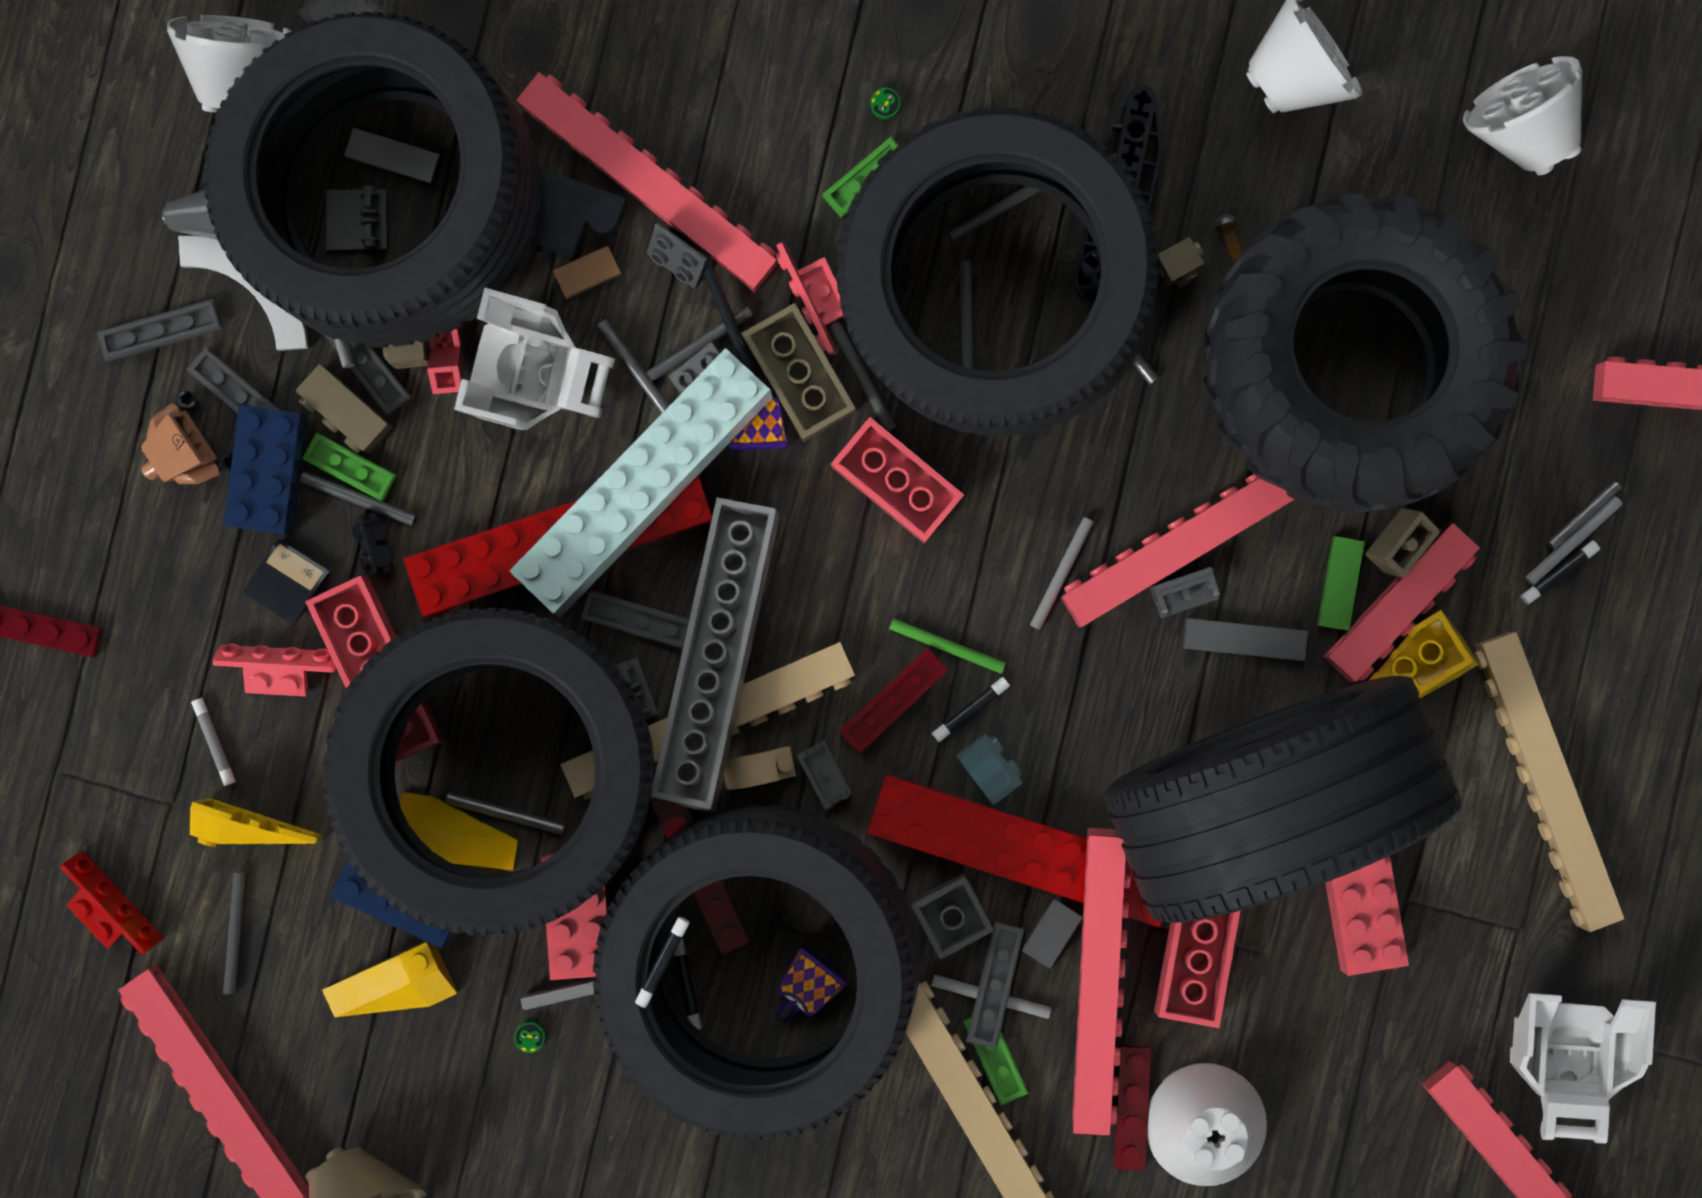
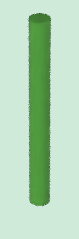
M895 618L891 622L889 629L1000 674L1003 672L1006 664L1003 661Z

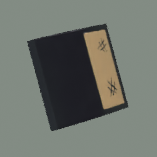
M278 539L253 574L243 594L295 626L308 609L305 601L314 597L329 577L330 572Z

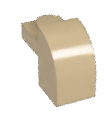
M790 746L727 759L724 772L727 790L767 784L796 776Z

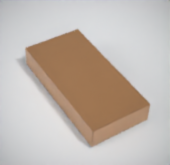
M609 246L553 270L566 299L621 275Z

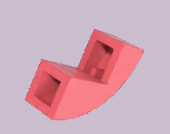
M460 327L448 334L443 332L439 334L438 338L429 340L430 354L427 370L433 394L458 392L461 379H464L463 346Z

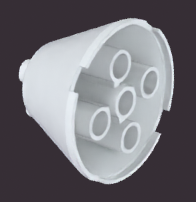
M1286 0L1249 61V72L1246 75L1256 89L1261 86L1266 94L1264 101L1273 113L1278 110L1283 113L1357 99L1363 94L1357 78H1352L1347 70L1349 66L1347 60L1324 25L1310 7L1305 9L1298 4L1302 0Z
M201 15V21L188 22V17L183 16L171 19L167 23V32L197 100L202 103V110L207 112L219 111L221 101L226 100L229 95L227 94L228 89L232 88L236 77H241L244 73L243 69L252 63L251 60L255 56L258 58L263 54L262 50L270 47L272 42L276 39L280 41L285 38L284 34L292 32L288 28H283V32L274 30V23L220 15Z
M1553 57L1552 64L1539 67L1536 62L1502 78L1473 101L1475 104L1474 109L1470 113L1468 110L1464 113V125L1468 131L1526 171H1535L1537 175H1544L1554 168V164L1563 159L1575 157L1582 150L1579 145L1581 142L1582 67L1574 57Z
M1213 1063L1188 1065L1172 1072L1162 1080L1163 1082L1153 1096L1151 1095L1148 1102L1147 1142L1158 1163L1175 1178L1198 1186L1224 1184L1247 1171L1256 1161L1263 1148L1267 1130L1265 1109L1254 1087L1234 1070Z

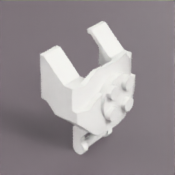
M484 288L477 319L488 324L484 326L471 379L470 381L461 379L454 410L478 417V419L519 430H528L560 409L601 418L603 409L600 408L609 369L613 368L615 359L576 348L568 336L557 310L542 303ZM595 363L598 367L587 405L581 403L590 364Z
M1529 993L1520 1016L1514 1017L1513 1047L1510 1048V1063L1536 1094L1541 1096L1543 1121L1540 1132L1542 1139L1554 1140V1137L1594 1140L1595 1143L1606 1144L1608 1140L1610 1111L1608 1100L1623 1087L1642 1078L1648 1066L1652 1065L1656 1002L1622 999L1615 1016H1613L1604 1006L1560 1003L1562 1002L1561 995ZM1556 1117L1595 1120L1594 1127L1556 1125Z

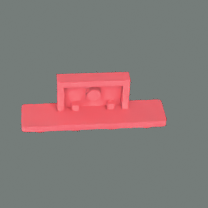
M783 242L777 244L779 253L775 254L781 268L783 270L788 269L792 277L789 285L796 297L801 296L806 306L802 308V312L809 325L814 323L819 333L815 335L818 344L823 352L827 350L830 355L837 354L838 350L826 325L842 318L843 314L839 302L840 294L837 289V279L827 259L823 257L799 270L787 245Z
M230 643L220 645L213 657V665L243 667L245 693L306 697L308 692L307 671L334 672L336 669L328 649L269 648L265 645L252 647Z

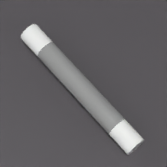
M199 698L192 701V706L224 786L235 783L236 780L204 699Z

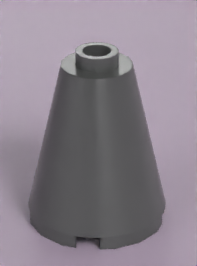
M204 190L170 200L166 203L162 210V220L171 231L217 239L214 233L215 227L211 225L206 207L208 200L205 199Z

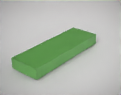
M892 137L888 138L822 194L825 201L841 219L849 213L848 209L855 194L861 191L862 187L860 185L869 172L879 166L877 162L890 149L894 150L898 147V144Z
M317 432L302 458L382 502L385 501L398 475Z
M1333 536L1317 626L1349 631L1365 541Z
M971 1017L963 1020L967 1031L969 1030ZM1000 1032L997 1049L973 1044L1000 1106L1028 1094L1002 1032Z

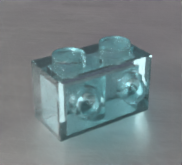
M983 733L955 756L990 802L995 805L1022 784L1019 776L1023 773L1012 759L1006 762L1000 754L1004 748L996 737L992 735L988 738Z

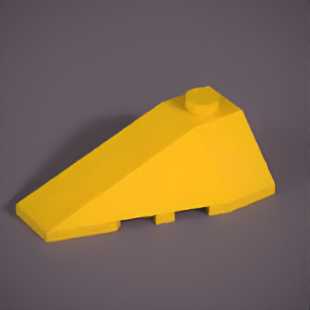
M1440 610L1414 626L1406 639L1391 653L1390 658L1369 680L1387 676L1412 677L1420 692L1418 697L1421 698L1479 665L1462 636L1443 611Z
M408 792L402 793L400 805L409 825L420 840L433 852L453 864L514 870L518 846L516 838L469 816L461 810L451 807L434 796Z
M212 798L193 801L190 807V835L198 837L197 842L211 847H215L216 843L315 844L321 842L324 837L322 834Z
M426 941L322 990L334 1017L430 1007L458 993L438 947Z

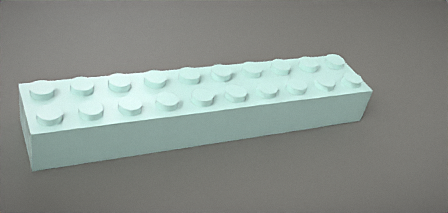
M725 348L516 563L510 572L553 614L560 618L773 398L771 390Z

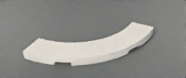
M178 236L181 267L202 268L225 274L238 281L255 296L269 318L278 351L309 349L305 324L253 289L233 267L218 240L199 236Z

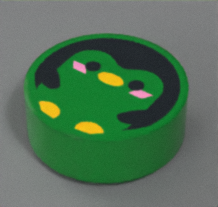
M886 87L876 90L870 100L872 113L882 120L895 117L900 109V97L897 92Z
M534 1021L521 1024L514 1035L517 1048L525 1053L538 1051L546 1040L544 1028Z

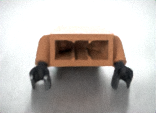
M189 391L181 392L178 395V403L169 404L152 416L146 434L147 439L142 444V451L149 461L141 468L142 473L149 480H155L160 477L164 482L175 480L178 484H200L219 476V472L223 470L229 473L231 471V468L225 467V461L228 458H232L233 454L223 455L220 462L215 464L213 461L217 459L216 455L187 412H193L199 407L198 400L192 401L189 405L184 404L185 400L192 395Z

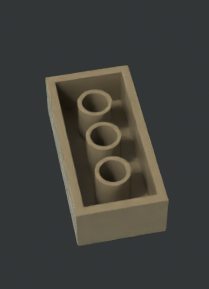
M795 303L742 333L746 344L803 442L856 413V408Z

